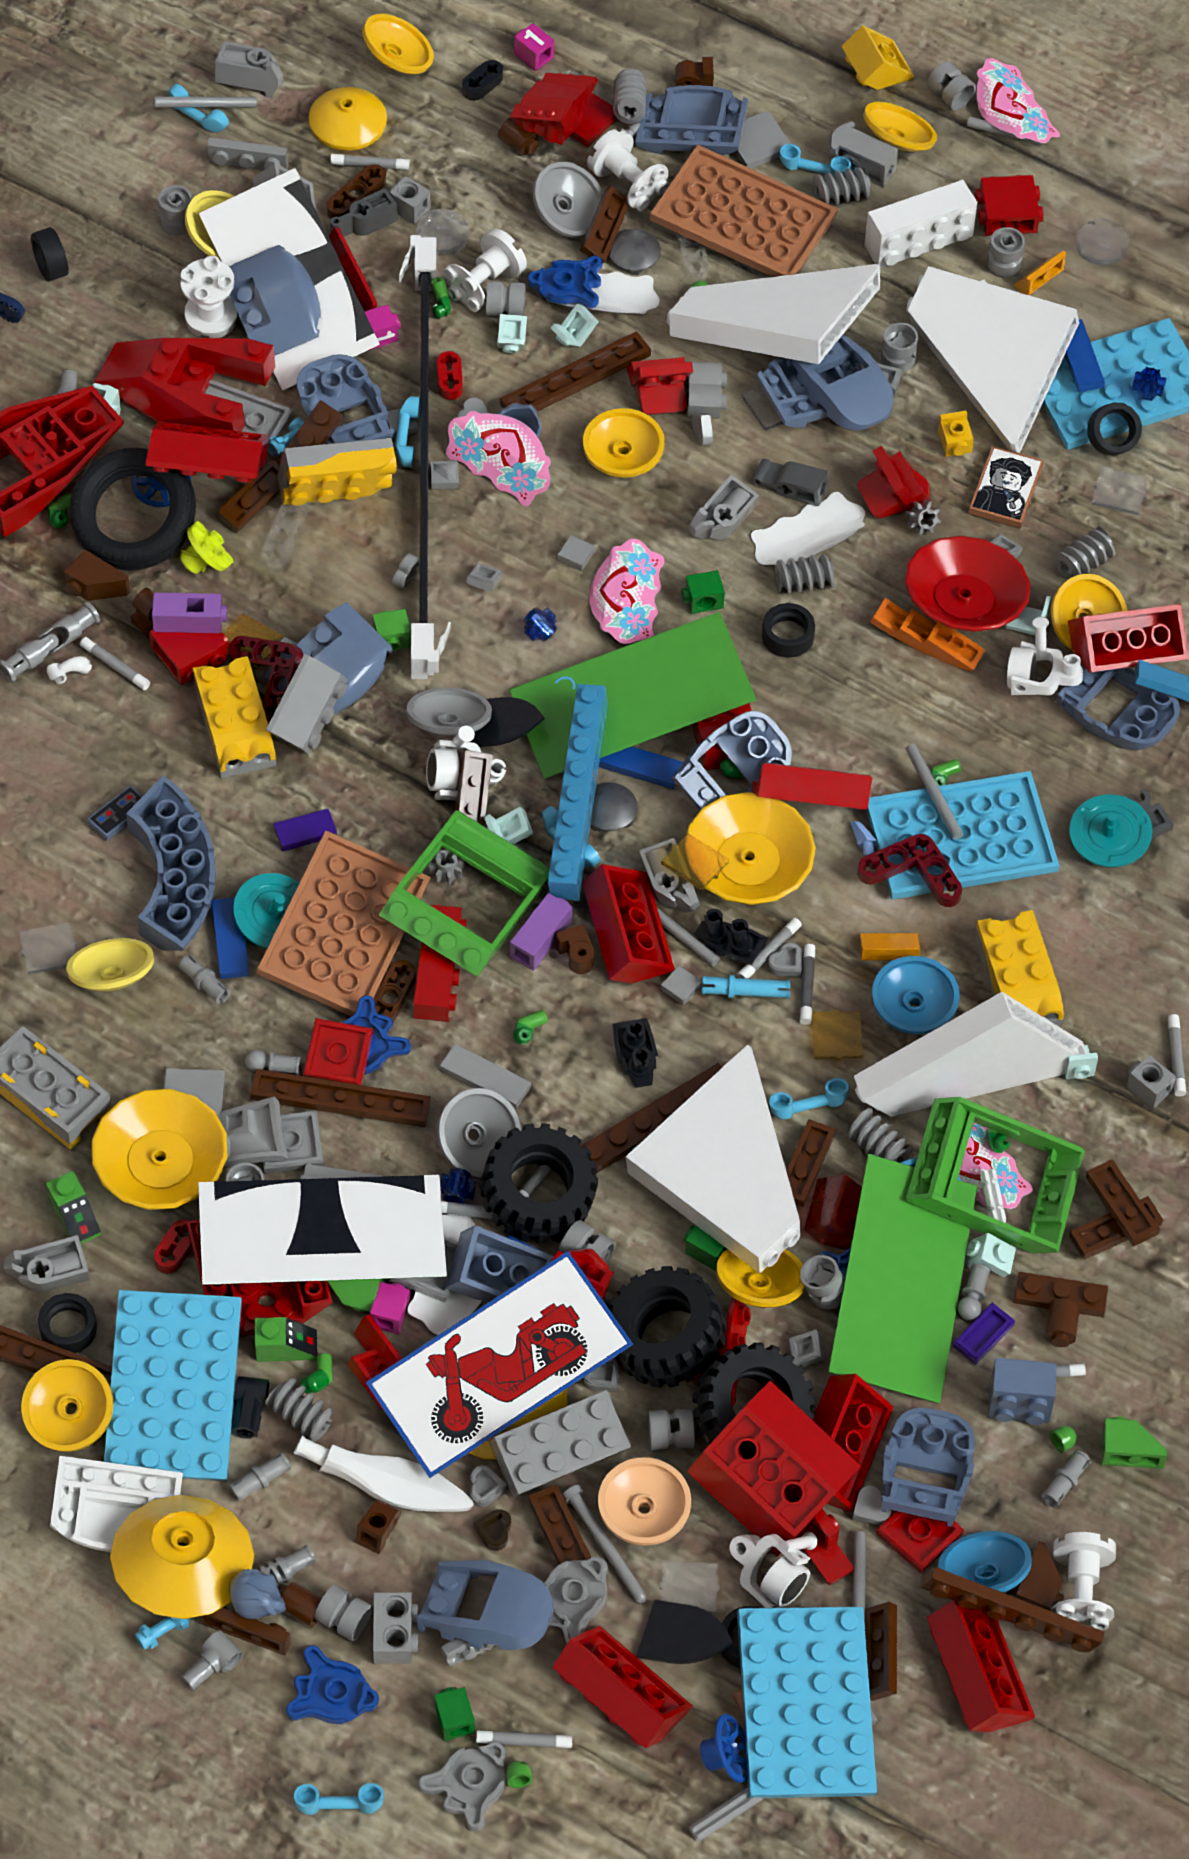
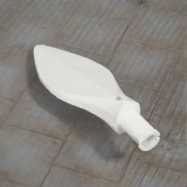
M301 1436L293 1453L321 1465L320 1472L343 1478L375 1499H380L392 1506L416 1511L462 1512L470 1510L474 1505L472 1499L449 1480L438 1473L429 1478L422 1466L411 1460L393 1456L355 1453L333 1444L328 1449L306 1439L304 1436Z

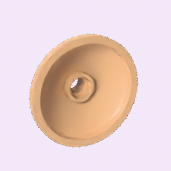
M634 1458L615 1466L606 1475L599 1489L598 1509L605 1526L619 1539L635 1545H656L671 1539L684 1527L690 1515L691 1493L685 1478L670 1464L654 1458ZM646 1507L649 1509V1512L641 1513L639 1509Z

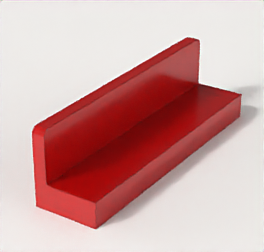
M764 762L761 765L759 781L753 780L751 792L757 797L867 810L872 777L865 774Z

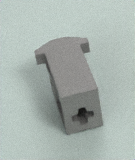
M224 41L215 61V82L264 91L265 97L271 98L275 91L283 84V73L279 65L274 60L272 54L265 49Z
M852 121L837 127L829 137L831 153L836 157L843 156L849 159L852 172H854L856 167H861L863 171L866 168L872 183L884 188L897 170L898 148L855 129V123Z
M730 475L707 503L697 511L688 529L693 536L700 539H727L752 512L760 495L733 475Z
M675 838L639 850L654 893L660 904L669 908H679L685 912H692L700 906Z
M78 1235L19 1251V1249L13 1250L4 1258L5 1273L19 1280V1283L35 1292H47L89 1280V1271ZM42 1270V1272L45 1274V1277L39 1278V1275L36 1274V1271Z

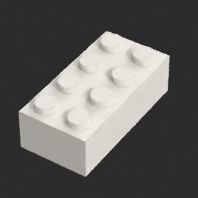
M960 180L869 211L864 246L874 263L882 268L892 266L899 261L911 257H918L934 249H941L957 241H964L973 236L977 201L965 181Z

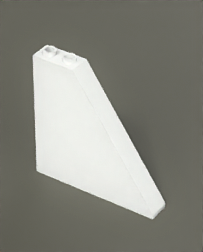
M872 264L691 287L667 314L670 336L819 364L879 291L880 265Z
M928 266L925 274L921 275L918 279L917 291L914 297H910L907 303L906 312L909 314L911 325L917 330L924 342L1009 451L1020 453L1079 325L1077 309Z
M1000 992L854 1075L857 1084L855 1091L861 1102L867 1103L877 1111L892 1117L932 1107L934 1098L962 1097L966 1099L1064 1075L1068 1057L1087 1054L1083 1041L1004 992Z
M746 1045L626 1156V1164L629 1175L760 1274L767 1266H773L787 1247H792L797 1243L800 1238V1219L753 1050L749 1045Z

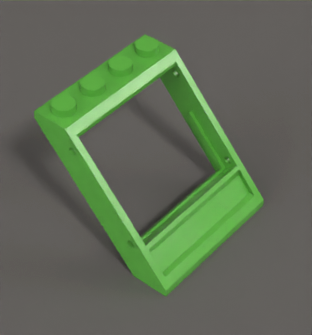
M456 810L394 889L379 915L478 977L542 892L548 882L550 867L459 810ZM441 847L524 897L492 944L406 891L416 877L428 866Z
M962 1097L934 1098L906 1200L908 1203L981 1233H989L1027 1252L1058 1253L1085 1150L1080 1146ZM973 1122L1049 1153L1028 1232L952 1201Z

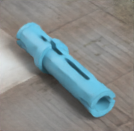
M729 975L728 978L702 977L703 984L714 985L702 986V994L704 995L721 994L728 995V998H734V995L786 999L790 997L789 990H778V988L790 989V980L735 978V975Z

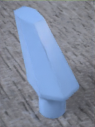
M850 822L857 839V845L860 849H863V857L874 853V847L877 844L874 836L861 822Z

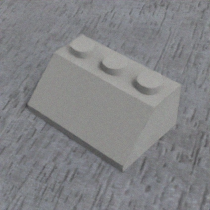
M304 654L266 730L280 741L310 754L311 750L316 749L320 743V733L324 725L328 724L334 715L333 707L337 699H341L345 694L348 679L329 666Z

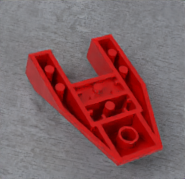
M155 338L116 342L94 382L118 389L119 398L122 402L156 423L161 421L242 431L245 426L243 403L205 394V391L215 373L266 386L276 367L274 346L242 338Z
M93 385L10 406L0 412V459L11 454L29 474V476L0 492V533L4 538L27 525L124 425V420Z

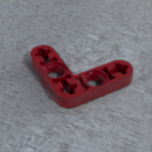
M237 636L231 641L229 646V653L233 659L248 656L250 664L272 667L263 704L267 722H270L274 715V709H277L281 701L276 699V697H283L303 658V652L299 647L290 643ZM266 646H269L271 654L268 659L263 660L261 656L262 651ZM241 647L252 648V653L240 652ZM280 653L292 654V658L283 659L280 657ZM286 677L287 686L283 691H279L278 683L281 678Z
M917 834L864 856L858 863L857 875L860 881L865 884H877L916 867L940 905L953 907L961 900V883L933 839L926 834ZM919 845L921 848L926 847V851L923 852L921 849L916 850V846ZM898 854L904 861L900 864H893L888 860V857ZM935 865L940 867L943 872L940 875H932L927 871V868ZM866 867H869L871 870L876 869L875 873H872L870 870L865 871ZM944 881H945V887H946V889H947L949 892H953V891H954V895H953V896H950L949 893L943 894V893H944V884H943Z

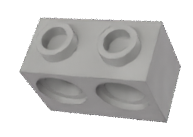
M412 1592L374 1593V1664H412V1652H418V1633H412V1623H417L418 1604H412ZM392 1610H400L403 1612V1615L392 1617L388 1613ZM392 1639H400L404 1642L397 1647L388 1644Z

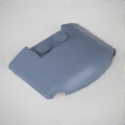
M703 85L665 88V94L652 98V93L646 95V114L640 121L635 140L636 146L663 155L664 150L693 152L697 145L722 156L738 151L749 103L747 98L743 97V101L733 97L732 91Z
M281 245L274 246L229 266L234 274V288L230 295L249 339L273 345L274 356L319 337L320 330L317 329L319 317L321 318V310L315 286L301 262L290 252L286 251Z
M779 357L769 363L768 368L763 374L761 370L758 372L756 378L784 425L806 428L808 422L829 418L826 415L827 410L822 405L818 404L815 406L809 399L810 393L805 386L801 387L796 379L798 374L794 365L787 366V358ZM850 360L819 373V375L827 384H830L862 370L859 362L855 363Z
M347 602L324 615L325 619L295 645L302 650L303 656L307 654L348 679L345 694L341 699H337L333 707L334 715L352 705L372 687L385 668L383 664L387 651L390 654L392 651L391 645ZM282 653L280 657L287 660L292 658V654L284 655ZM272 667L264 675L267 681H269ZM286 677L281 678L279 681V691H283L286 688Z

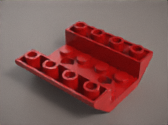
M159 421L152 428L146 466H152V470L156 472H169V469L180 470V474L196 476L197 472L208 473L207 477L213 479H224V475L234 476L235 481L249 483L252 482V479H257L260 467H265L268 463V434Z
M200 1219L188 1221L187 1228L202 1284ZM327 1281L202 1285L204 1295L242 1298L239 1336L243 1337L255 1335V1318L286 1317L303 1324L332 1304ZM263 1296H271L275 1299V1302L271 1306H262L259 1303V1299Z
M769 1381L711 1442L686 1472L753 1535L763 1538L770 1534H777L786 1541L798 1536L817 1513L860 1469L861 1465L772 1381ZM743 1441H751L755 1444L756 1454L753 1458H745L741 1455L739 1447ZM796 1484L802 1489V1497L799 1501H790L786 1497L785 1489L788 1485ZM776 1547L770 1550L777 1557L781 1554Z

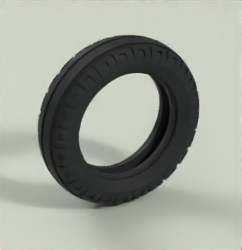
M124 448L100 457L81 475L71 497L70 521L74 535L81 547L120 570L146 569L167 560L184 544L188 538L187 529L194 524L196 499L188 476L180 474V470L169 469V472L153 471L152 466H146L148 453L146 448ZM135 475L147 476L160 482L168 490L170 508L164 524L156 533L138 542L125 543L115 541L99 530L96 521V509L102 494L110 485L122 478Z

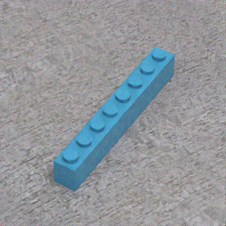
M577 684L548 877L550 894L565 900H580L586 848L608 708L606 686Z

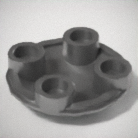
M628 229L616 235L608 257L617 266L627 270L629 274L639 275L643 270L656 263L660 258L661 248L659 241L652 234L644 230Z
M601 783L596 785L590 828L595 832L615 831L632 826L637 813V800L634 794L625 786L617 783Z

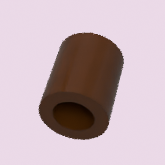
M511 118L505 120L498 131V138L523 156L535 152L539 145L538 134L523 130Z
M1065 1298L1054 1299L1050 1302L1046 1338L1052 1345L1067 1347L1076 1341L1080 1305L1077 1302Z
M292 1582L289 1586L283 1585L279 1592L285 1602L286 1610L284 1613L312 1628L318 1622L314 1616L322 1597L296 1582Z

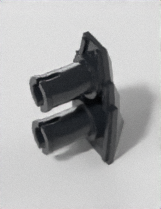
M708 910L706 912L707 915H704L705 921L700 923L694 935L705 942L706 947L714 950L715 954L752 965L768 937L749 929L748 923L744 919H735L731 924L723 922V914L720 910Z
M644 1018L612 1024L617 1062L621 1063L624 1074H628L635 1088L652 1085L653 1070L656 1069L655 1057L658 1056L648 1019Z

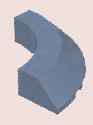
M162 776L126 813L128 832L144 845L150 853L158 872L156 888H154V892L145 909L138 916L139 935L161 950L183 951L198 932L210 908L216 878L215 855L212 839L199 811L195 810L189 802V798L178 786L165 776Z

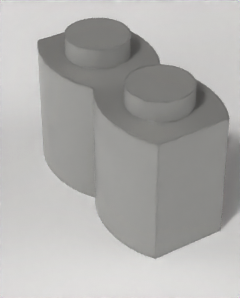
M692 362L693 373L688 377L687 417L705 413L709 414L711 418H720L721 410H726L727 394L722 393V388H726L727 372L722 371V363Z

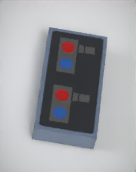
M130 785L87 818L88 824L106 841L110 840L128 826L126 813L141 799L142 795Z

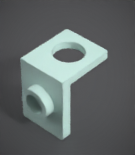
M1051 596L1046 597L1043 610L1025 607L1019 617L1006 624L1005 628L1035 635V627L1032 621L1037 617L1047 619Z
M1084 1045L1087 1054L1069 1056L1064 1074L1065 1079H1084L1094 1076L1098 1062L1097 1053H1089L1088 1045Z

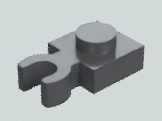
M1142 790L1140 794L1142 802L1137 803L1146 811L1151 820L1153 839L1171 831L1174 823L1160 803L1150 804L1149 793L1146 790ZM1132 795L1128 797L1129 799L1137 802Z

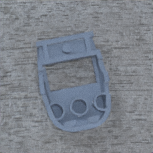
M844 334L819 364L787 358V366L794 365L798 372L796 379L800 386H805L810 393L809 399L815 406L818 404L822 405L827 410L826 415L841 427L850 430H863L885 421L890 416L893 407V391L887 378L869 352ZM850 360L855 363L859 362L864 367V369L830 384H827L819 375V373Z
M337 354L307 364L299 372L297 389L306 418H308L320 400L338 412L367 403L373 415L337 427L325 444L392 438L393 442L394 430L393 428L389 429L388 412L386 405L383 404L378 385L373 384L368 377L369 373L362 363L348 355Z
M1083 665L1082 683L1077 686H1064L1057 696V703L1088 732L1115 745L1131 750L1146 749L1160 742L1175 726L1180 714L1179 702L1175 697L1136 684L1135 671L1128 668L1089 673ZM1112 678L1137 694V696L1108 728L1102 722H1096L1086 714L1085 708Z
M757 711L745 712L734 717L697 744L671 779L680 786L695 806L701 810L720 797L726 796L698 762V759L714 744L719 746L751 785L744 792H751L753 780L759 781L762 763L790 765L792 758L791 745L786 735L769 716Z
M914 1408L904 1412L897 1419L892 1430L891 1439L884 1451L882 1512L886 1513L887 1509L948 1522L947 1526L952 1527L966 1495L974 1469L973 1452L975 1450V1436L967 1421L958 1415L930 1408ZM896 1466L957 1478L955 1490L895 1478Z
M487 1560L439 1561L438 1571L421 1614L417 1615L418 1630L424 1632L426 1627L439 1630L441 1638L454 1641V1638L468 1641L470 1647L481 1649L484 1644L498 1645L501 1650L525 1649L537 1643L544 1636L553 1614L554 1604L545 1584L534 1575L522 1570ZM479 1575L493 1576L495 1582L480 1621L456 1617L470 1579H478Z

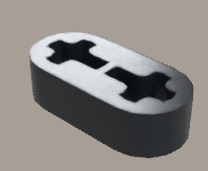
M488 60L478 66L463 79V96L475 101L487 95L503 81V65L496 60Z

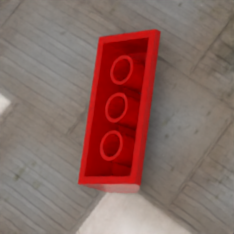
M1181 604L1083 616L1068 620L1071 647L1075 654L1081 658L1082 664L1089 673L1136 667L1139 659L1151 664L1189 659Z
M601 864L582 884L609 980L636 983L671 973L675 968L647 872Z
M856 1373L829 1377L813 1420L861 1465L860 1469L827 1503L848 1512L853 1511L858 1494L862 1489L894 1408Z
M953 1600L927 1617L931 1627V1635L937 1643L942 1656V1664L948 1672L952 1682L953 1693L958 1698L963 1711L964 1722L970 1731L989 1733L1035 1718L998 1620L988 1617L985 1612L980 1610L963 1608L958 1602Z
M601 1626L571 1638L552 1666L560 1674L564 1682L578 1689L587 1702L596 1705L606 1714L610 1722L620 1726L630 1735L633 1742L646 1749L659 1743L693 1707L691 1703Z

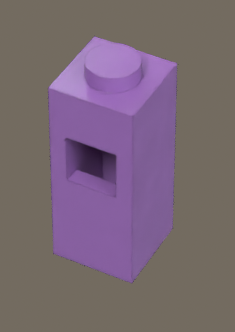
M154 593L152 611L154 632L221 633L222 622H227L228 608L227 605H222V594Z
M548 893L510 941V958L534 971L555 944L556 933L566 930L572 922V906L565 899Z

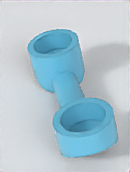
M174 84L168 90L169 97H189L185 88L179 84ZM173 107L175 110H180L196 120L206 130L211 132H221L229 125L227 116L219 109H214L207 116L194 107Z
M786 144L780 149V161L783 166L790 170L800 168L821 174L830 172L833 176L835 171H841L843 174L845 169H851V161L843 156L834 157L829 165L800 158L801 150L794 144Z
M415 396L409 397L404 402L398 419L395 449L400 464L405 468H412L414 461V446H406L409 419L419 418L420 397Z
M549 806L542 812V818L547 835H550L554 840L558 811L554 807ZM587 844L584 867L592 868L600 863L601 859L597 851L590 844Z
M833 1078L826 1083L825 1094L792 1102V1097L789 1094L777 1092L769 1098V1110L778 1118L790 1119L794 1113L826 1105L837 1107L847 1100L849 1085L844 1079Z
M375 1783L363 1785L359 1789L358 1796H319L318 1789L311 1784L300 1785L294 1792L295 1806L299 1811L307 1815L316 1814L319 1809H359L362 1813L372 1814L380 1809L384 1802L383 1789Z

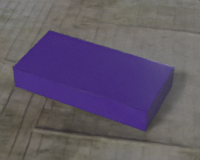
M329 809L274 823V830L282 852L320 842L325 830L337 835Z
M992 1302L953 1342V1348L977 1365L1015 1325V1320Z

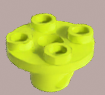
M196 521L187 529V535L192 545L186 550H181L180 558L185 568L191 573L198 574L201 571L204 572L208 565L218 571H225L234 563L233 558L223 548L224 540L217 531H208L199 521Z

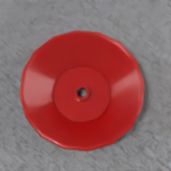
M967 536L936 539L919 548L906 566L905 585L912 602L928 618L949 628L972 632L999 629L1017 619L1029 603L1030 581L1023 565L1006 549L985 539Z

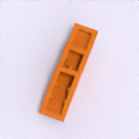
M887 598L881 602L870 620L871 624L916 650L969 672L974 670L985 652L984 648L957 630L939 622L935 624L913 608L908 613Z

